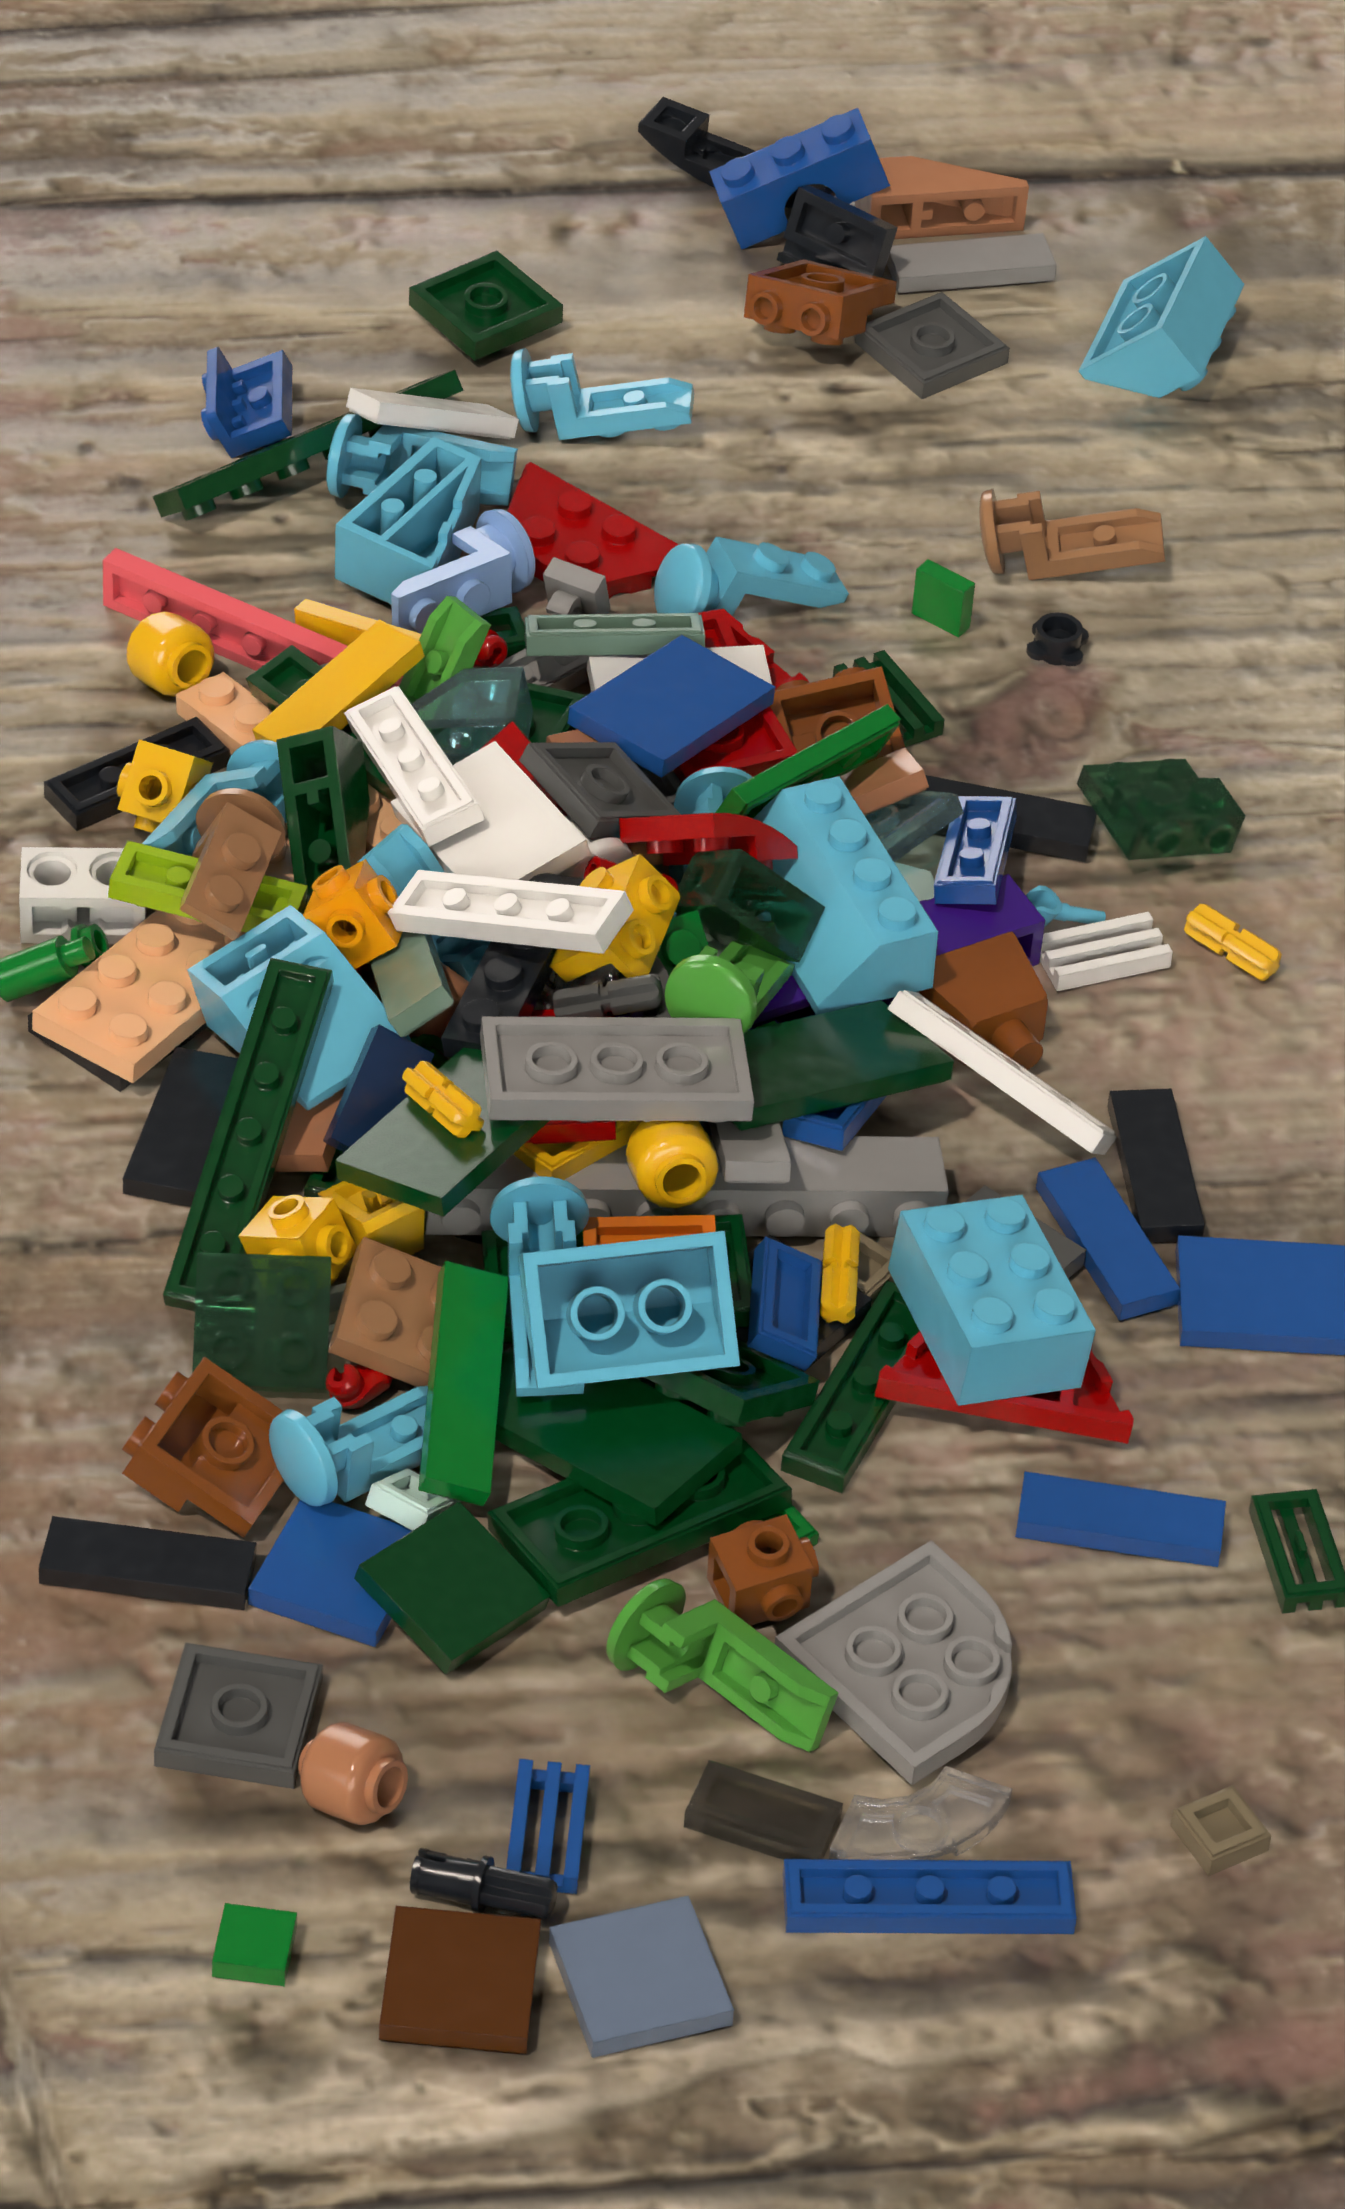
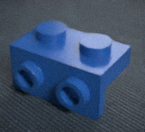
M219 347L207 351V373L202 375V383L206 393V407L201 410V418L209 437L214 441L219 439L231 458L260 447H269L284 438L292 436L293 366L283 350L233 369Z

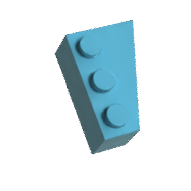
M433 436L336 523L335 579L391 604V593L404 580L459 559L462 550L452 544V533L469 526L473 527L480 508L481 457Z

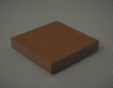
M396 1906L379 2023V2040L527 2054L541 1919Z

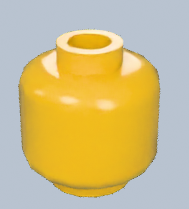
M163 611L149 615L140 621L133 630L127 644V663L132 674L142 683L163 695L176 697L175 694L209 677L214 664V646L210 636L201 627L178 614Z
M642 1121L629 1137L626 1148L628 1167L637 1187L650 1202L664 1208L677 1209L689 1206L705 1197L715 1184L719 1170L717 1154L707 1132L699 1121Z

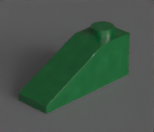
M334 726L276 740L294 882L308 886L306 905L302 914H304L313 892L311 886L319 876L338 865H342L345 870L358 863L357 861L366 852L370 797L363 744Z

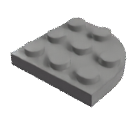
M932 1540L775 1636V1645L839 1692L833 1711L911 1785H914L977 1743L998 1719L1009 1692L1012 1672V1641L1004 1616L989 1593Z

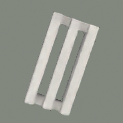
M1149 912L1044 933L1040 963L1056 991H1062L1170 968L1173 951L1168 944L1162 945L1163 935L1160 929H1152L1154 919Z

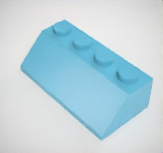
M840 776L782 789L753 819L773 827L790 839L797 846L798 858L773 860V872L736 874L735 862H726V866L782 959L795 964L792 976L815 1014L818 1015L893 998L899 990L918 992L933 988L938 930Z

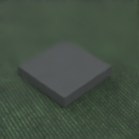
M943 292L866 323L865 332L855 335V343L921 399L1007 364L1010 350L1006 344Z
M616 742L528 743L519 759L588 838H620L619 818L681 815Z
M185 1643L154 1749V1766L294 1789L299 1772V1758L306 1746L323 1682V1665Z

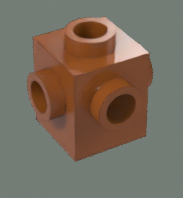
M787 1514L766 1521H748L733 1531L710 1537L707 1579L718 1602L751 1626L767 1620L782 1621L792 1617L800 1610L810 1607L812 1578L819 1575L818 1560L810 1540L807 1537H798Z

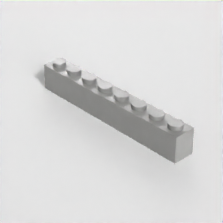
M708 1135V1137H709V1139H710V1141H711V1143H712V1145H713V1147H714V1149H715L712 1135ZM854 1136L843 1151L784 1137L791 1159L790 1182H786V1184L724 1182L718 1160L719 1170L716 1181L707 1195L692 1205L677 1209L660 1207L644 1197L628 1167L626 1156L627 1144L565 1179V1181L579 1188L585 1196L589 1208V1217L718 1216L742 1214L745 1236H768L770 1234L773 1237H825V1230L830 1225L836 1223L842 1227L853 1225L860 1233L867 1237H895L900 1211L946 1205L949 1193L939 1137ZM513 1154L444 1217L425 1210V1235H481V1231L493 1230L490 1223V1212L496 1195L513 1182L539 1175Z

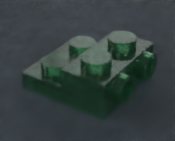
M1169 758L1157 761L1083 765L1077 781L1078 787L1128 860L1231 853L1246 816L1220 778H1199L1186 759Z

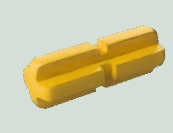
M1199 904L1187 915L1184 931L1189 937L1219 956H1222L1224 952L1228 953L1225 957L1227 961L1259 981H1266L1278 970L1282 956L1278 948L1247 929L1239 932L1240 925L1211 906Z
M420 1061L414 1069L408 1067L405 1069L402 1075V1079L406 1082L405 1093L428 1113L433 1112L431 1116L457 1138H466L471 1131L479 1132L482 1129L484 1120L479 1117L482 1110L481 1106L454 1085L450 1079L431 1063Z
M835 1223L825 1230L820 1315L828 1323L837 1320L846 1324L855 1317L860 1232L853 1225L842 1227Z

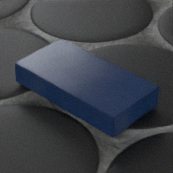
M380 1024L371 1028L323 1142L345 1152L409 1096L405 1093L406 1082L402 1079L405 1069L407 1067L414 1069L420 1061L431 1063L434 1053L404 1037H400L397 1033Z

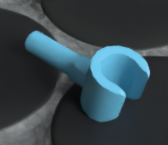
M1037 886L1026 894L1027 898L1045 919V927L1053 919L1084 924L1101 922L1106 919L1104 911L1062 903L1056 893L1046 886Z

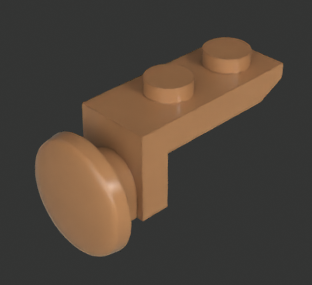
M994 489L986 490L981 494L979 506L981 538L987 563L994 574L1005 573L1004 554L1023 551L1029 580L1165 562L1161 513L1134 508L1046 521L1040 491L1019 493L1017 498L998 501L996 500Z
M226 788L210 794L200 805L196 813V826L201 838L196 844L192 857L199 859L181 899L179 910L235 941L241 933L270 860L276 857L284 847L286 824L280 811L263 796L245 789Z

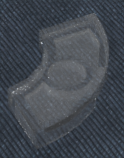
M945 1766L932 1784L909 1796L877 1799L854 1795L830 1846L829 1859L931 1860L949 1853L958 1856L982 1841L997 1826L1010 1805L1012 1788Z

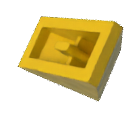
M345 1181L318 1193L319 1197L334 1198L356 1247H358L363 1237H366L409 1255L424 1249L425 1210Z

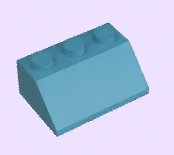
M1206 236L1123 280L1078 372L1086 380L1156 398H1161L1178 388L1181 391L1192 389L1206 376L1208 372L1206 366L1212 353L1222 342L1220 336L1226 323L1236 312L1235 304L1245 284Z
M725 1231L522 1253L518 1256L525 1324L537 1389L740 1366Z

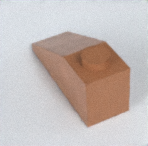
M914 156L885 157L879 159L890 186L855 201L857 208L898 227L895 239L1023 231L1029 185L1027 180Z

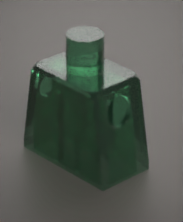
M742 849L697 852L691 858L678 886L680 900L675 913L698 910L704 932L726 947L731 941L739 940L781 959L800 962L825 906ZM763 912H770L771 921H760L756 917Z

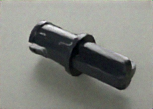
M427 1848L419 1849L418 1856L416 1855L410 1876V1892L412 1894L433 1898L438 1897L471 1905L473 1913H483L486 1906L547 1918L551 1916L554 1910L558 1892V1885L554 1880L548 1877L495 1867V1861L492 1856L485 1855L481 1860L466 1859L432 1851Z

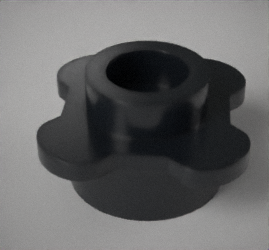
M1055 612L1042 616L1033 624L1032 633L1035 635L1034 641L1029 642L1026 648V653L1030 658L1038 661L1043 660L1051 665L1077 666L1082 663L1084 654L1081 651V646L1088 642L1089 633L1083 628L1077 618L1066 613Z

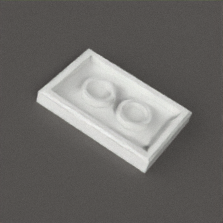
M496 741L453 765L477 800L485 820L429 847L445 873L529 881L538 874L552 873L558 875L591 855L587 840ZM396 798L390 803L396 818L402 824H408L424 841L398 799Z

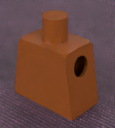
M1010 931L936 956L933 988L918 991L917 993L924 996L1027 1070L1036 1065L1043 1055V1047L1039 1042L1044 1036L1048 999L1016 935Z

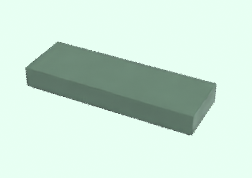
M699 613L528 615V617H525L527 656L651 655L680 635H684L705 647V631L702 615H699Z
M403 932L397 947L370 961L388 1021L400 1037H406L453 1005L454 999L431 935Z

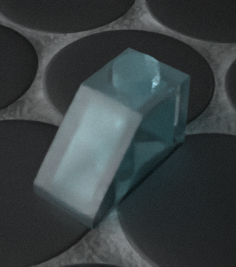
M523 667L463 669L411 703L451 763H458L478 751L512 721L529 738L533 707Z

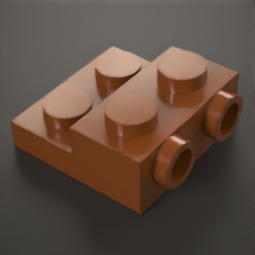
M803 259L748 274L744 317L764 325L763 328L769 332L792 334L798 330L807 336H811L810 340L815 343L841 345L844 338L865 332L867 316L873 314V309L895 303L897 281Z
M882 666L868 670L863 667H851L838 672L833 678L811 683L804 680L784 683L775 690L773 704L770 705L798 752L886 704L894 710ZM899 726L877 757L866 763L905 747Z
M203 1357L189 1378L177 1371L154 1404L164 1411L157 1423L145 1416L122 1448L124 1452L132 1457L122 1474L177 1512L180 1511L188 1499L244 1538L284 1481L274 1462L269 1443L270 1424L283 1410L206 1357Z

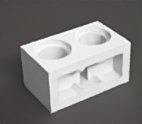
M22 847L19 891L21 943L39 944L57 936H63L70 940L72 927L83 923L87 926L97 924L106 935L108 944H115L144 921L147 908L108 898L109 879L124 848Z

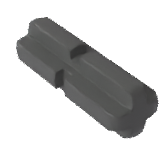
M654 973L608 981L607 986H604L603 982L561 989L553 993V1007L556 1017H607L610 1011H612L613 1015L659 1008L664 1002L660 978Z

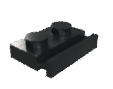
M811 185L798 187L783 237L787 240L783 252L778 253L777 261L788 264L804 259L882 278L898 227Z

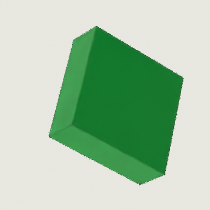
M927 559L916 569L911 613L959 638L971 625L975 583Z
M225 1903L212 1959V1977L285 1987L297 1931V1912Z

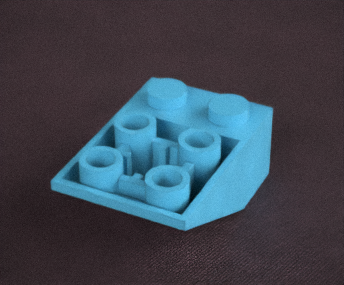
M289 905L241 935L235 941L233 940L193 965L187 971L207 1026L239 1053L270 958L333 971L334 983L297 1098V1102L306 1110H310L347 1086L371 1028L380 1024L395 1033L397 1032L388 1021L383 1003L327 934L309 919H305L303 914L293 906ZM407 1035L406 1037L403 1036L404 1038L411 1041L409 1035Z

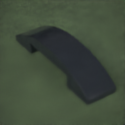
M662 97L638 124V132L659 153L683 171L714 188L715 186L709 171L725 165L732 159L744 157L755 152L753 149L709 133V114L666 97ZM810 184L835 197V193L829 187L821 184ZM798 189L788 198L785 208L793 207Z

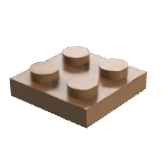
M363 1237L354 1253L328 1352L416 1387L428 1386L438 1273L442 1267Z

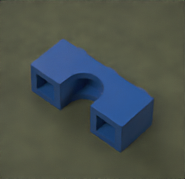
M859 108L832 116L821 124L793 136L783 137L772 145L744 157L732 159L725 165L709 171L741 250L786 230L788 219L785 214V205L788 198L798 187L821 184L829 187L838 199L850 204L890 186Z

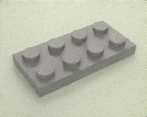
M481 1017L480 1042L489 1120H571L579 1122L708 1121L713 1123L752 1121L754 1097L741 1019Z

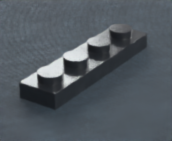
M543 873L532 877L529 881L580 886L584 879ZM491 941L441 1037L444 1056L452 1058L462 1048L481 1050L480 1030L482 1016L530 1017L553 971L550 964L557 949Z

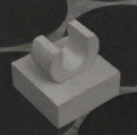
M555 557L552 558L543 573L548 600L547 613L552 615L609 613L611 607L604 575Z

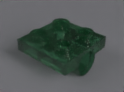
M198 1252L192 1373L203 1357H206L254 1391L327 1393L325 1381L328 1373L332 1257Z

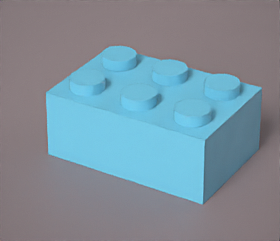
M1023 1195L900 1211L888 1270L958 1406L1081 1388L1096 1329Z

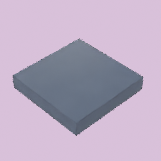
M689 1895L550 1927L549 1944L592 2058L733 2025L734 2008Z

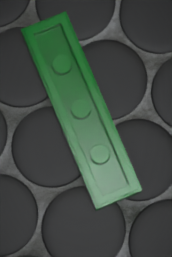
M888 704L882 706L732 788L715 813H731L754 818L782 789L818 780L841 777L877 757L900 725L901 718Z
M449 1261L444 1262L438 1273L419 1491L484 1506L491 1494L509 1279L507 1276Z

